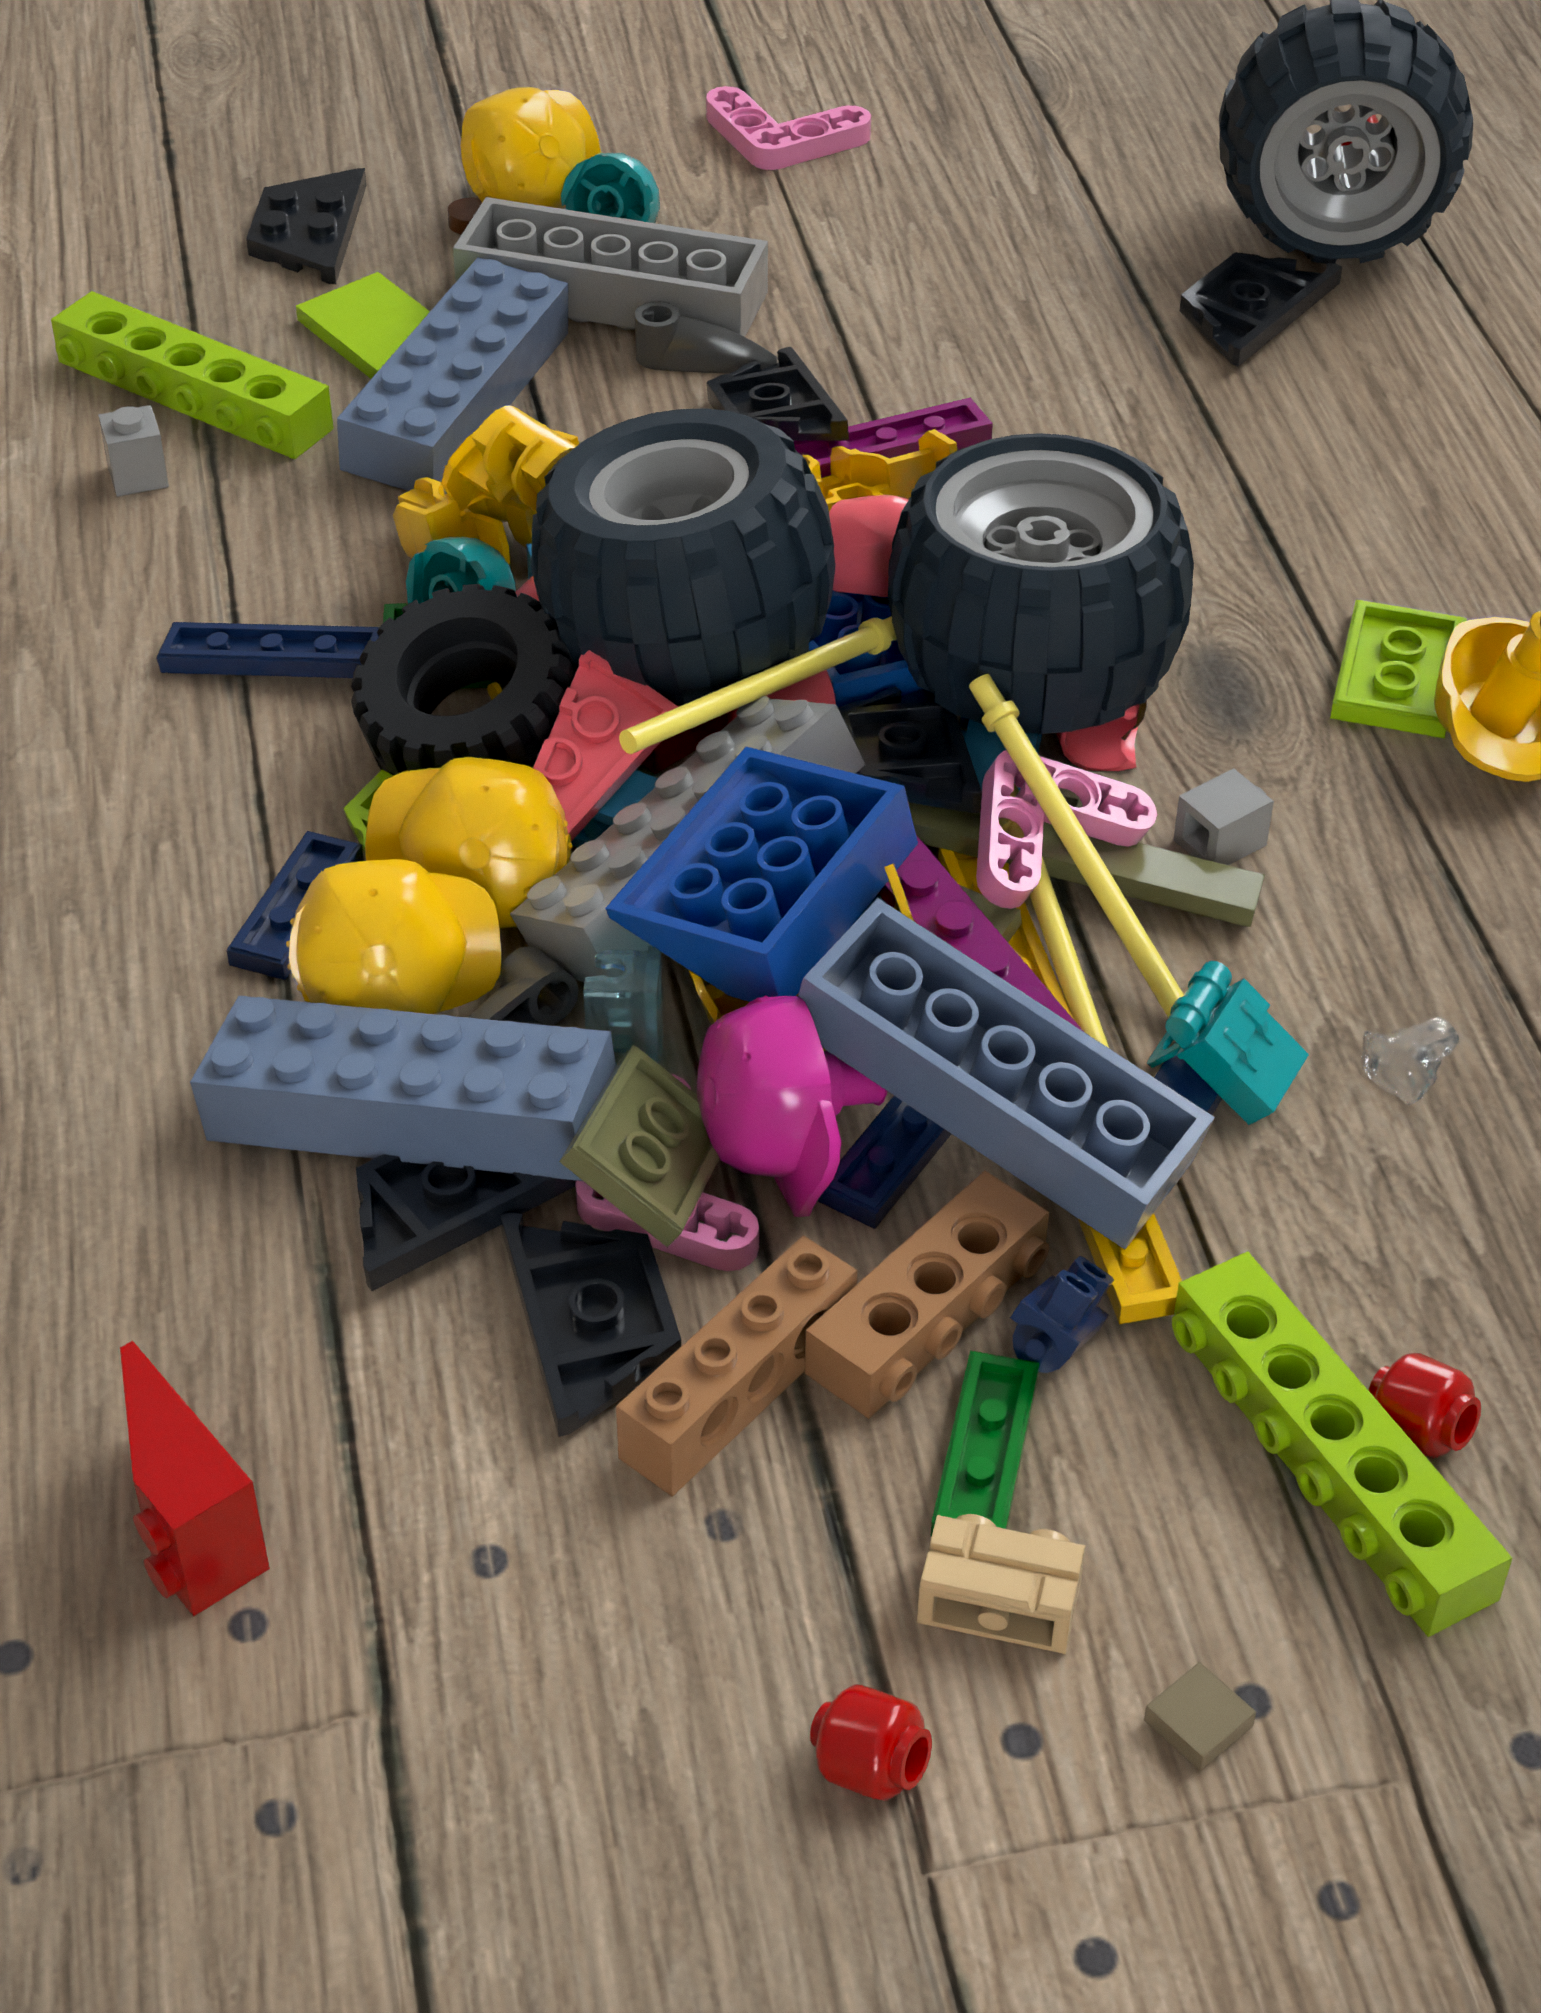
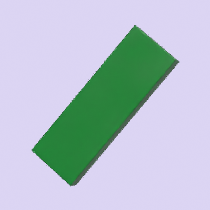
M970 1350L932 1517L931 1537L937 1515L956 1519L961 1515L975 1514L991 1520L996 1527L1007 1529L1038 1381L1040 1363Z

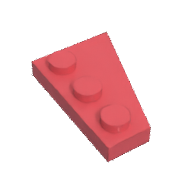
M590 650L584 655L581 654L579 658V667L570 688L567 687L559 705L560 712L549 738L545 739L533 766V769L543 773L552 785L565 812L571 842L660 744L659 742L636 753L628 754L620 745V733L625 729L678 707L648 685L645 686L613 674L609 662Z

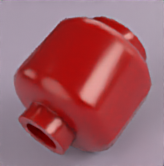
M1421 1353L1406 1354L1395 1361L1391 1367L1384 1366L1380 1368L1373 1377L1368 1390L1424 1456L1430 1459L1442 1457L1451 1450L1458 1451L1465 1447L1473 1437L1481 1416V1402L1475 1397L1472 1380L1462 1371Z
M854 1684L841 1691L832 1702L828 1701L822 1704L814 1716L810 1729V1741L816 1747L817 1766L824 1779L872 1799L887 1801L900 1794L903 1789L911 1790L922 1779L931 1757L932 1735L928 1729H925L924 1718L918 1707L912 1702L864 1685Z

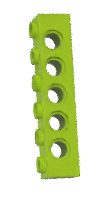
M89 292L51 319L55 348L60 363L294 460L334 429L328 385L96 292Z
M1248 1251L1179 1282L1174 1316L1172 1317V1329L1180 1346L1186 1352L1194 1353L1212 1374L1215 1386L1221 1396L1229 1403L1235 1402L1254 1425L1255 1433L1262 1446L1272 1454L1277 1453L1296 1476L1298 1486L1304 1497L1312 1505L1320 1506L1340 1530L1342 1540L1349 1552L1355 1558L1365 1560L1384 1583L1389 1599L1400 1613L1406 1616L1410 1615L1425 1635L1430 1637L1500 1600L1513 1559L1512 1556Z

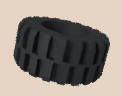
M480 584L463 585L462 591L452 593L448 588L432 592L433 598L419 604L416 599L402 607L403 614L396 620L389 617L378 628L377 635L379 638L376 641H368L359 658L362 665H357L351 684L354 694L351 703L359 727L380 770H384L394 776L403 771L441 768L450 760L464 757L500 760L533 768L545 739L549 738L560 712L559 705L567 687L570 688L578 669L574 665L566 644L560 638L556 619L548 613L544 614L538 600L523 593L517 597L515 590L493 585L491 591L485 590ZM486 680L510 681L494 699L473 711L451 716L431 715L446 697L462 687Z

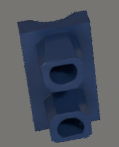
M1079 1256L1074 1260L1068 1271L1062 1270L1056 1277L1050 1276L1022 1299L1010 1317L1018 1323L1013 1334V1349L1017 1358L1040 1363V1373H1050L1060 1369L1100 1330L1108 1318L1109 1314L1097 1307V1305L1113 1283V1277L1088 1259Z

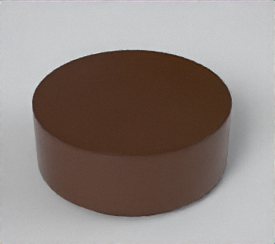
M469 197L452 202L448 206L449 228L453 232L462 235L482 204L481 200Z

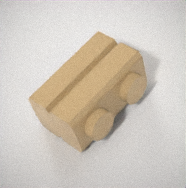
M965 1514L956 1519L937 1515L920 1582L917 1623L1066 1654L1080 1588L1086 1545L1072 1543L1061 1533L1048 1529L1034 1530L1028 1534L999 1528L991 1520L980 1515Z

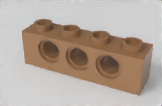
M984 1170L806 1329L805 1374L868 1419L889 1400L892 1402L900 1400L910 1390L917 1374L934 1358L941 1360L950 1354L957 1345L962 1332L978 1317L983 1319L989 1317L998 1308L1006 1291L1022 1276L1025 1278L1032 1277L1041 1268L1049 1252V1244L1046 1242L1049 1211Z
M803 1235L616 1406L618 1458L673 1497L805 1371L806 1329L857 1285L858 1270Z

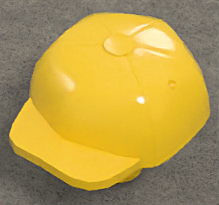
M534 87L508 89L473 104L465 113L462 123V164L467 182L481 202L486 197L564 209L566 206H562L561 193L566 177L578 163L601 153L599 138L588 111L581 101L569 92L559 90L542 91Z
M1541 611L1534 613L1529 620L1530 622L1512 618L1491 617L1459 623L1450 635L1439 668L1434 696L1435 711L1439 722L1451 735L1454 747L1465 760L1477 768L1508 780L1530 782L1541 779Z
M464 757L450 760L441 768L403 771L384 780L374 793L369 809L365 852L366 861L393 859L412 861L420 864L429 873L467 878L483 886L495 903L499 928L504 929L517 927L510 913L528 899L527 893L535 884L546 878L553 877L568 864L573 845L570 834H568V822L565 818V812L552 785L543 773L522 764Z
M401 859L368 860L343 863L326 868L312 881L296 910L295 917L290 920L292 925L290 940L286 942V946L289 948V964L287 968L291 970L292 976L298 984L297 990L301 991L306 1002L437 1015L439 1012L477 1000L493 989L500 976L501 943L499 921L495 903L486 889L467 878L429 873L420 864H416V862Z

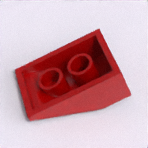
M131 1341L120 1347L132 1475L141 1511L133 1516V1521L141 1539L151 1552V1556L144 1559V1566L154 1586L165 1598L176 1594L194 1617L270 1569L253 1481L134 1341Z

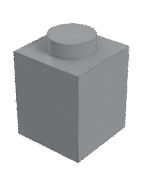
M151 405L143 407L127 406L119 408L114 412L98 414L107 466L116 497L169 487L161 435Z
M1233 768L1179 795L1173 840L1191 856L1230 865L1267 845L1274 801L1260 787L1255 786Z

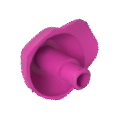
M765 995L754 999L744 1007L723 1015L708 1028L698 1067V1104L706 1132L720 1160L743 1173L774 1177L794 1217L810 1216L817 1200L834 1179L840 1163L841 1137L835 1116L840 1113L842 1106L872 1103L880 1106L884 1102L888 1091L830 1052L823 1051L811 1013L803 999L797 996L768 997Z

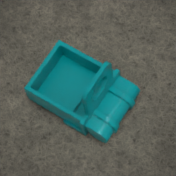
M1208 961L1202 966L1200 971L1194 973L1188 982V989L1183 997L1178 998L1171 1007V1015L1165 1024L1167 1032L1149 1057L1147 1064L1154 1068L1174 1056H1177L1180 1060L1184 1059L1248 1125H1251L1274 1113L1309 1054L1267 1012L1270 1004L1245 978L1229 986L1232 981V974L1228 967L1218 961ZM1174 1040L1176 1043L1169 1047V1045Z

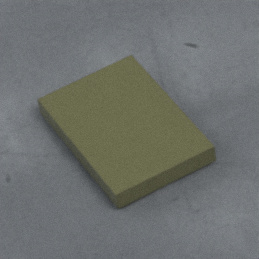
M632 1045L617 1063L559 1162L668 1248L682 1233L720 1158L706 1132L698 1104V1095L642 1050Z

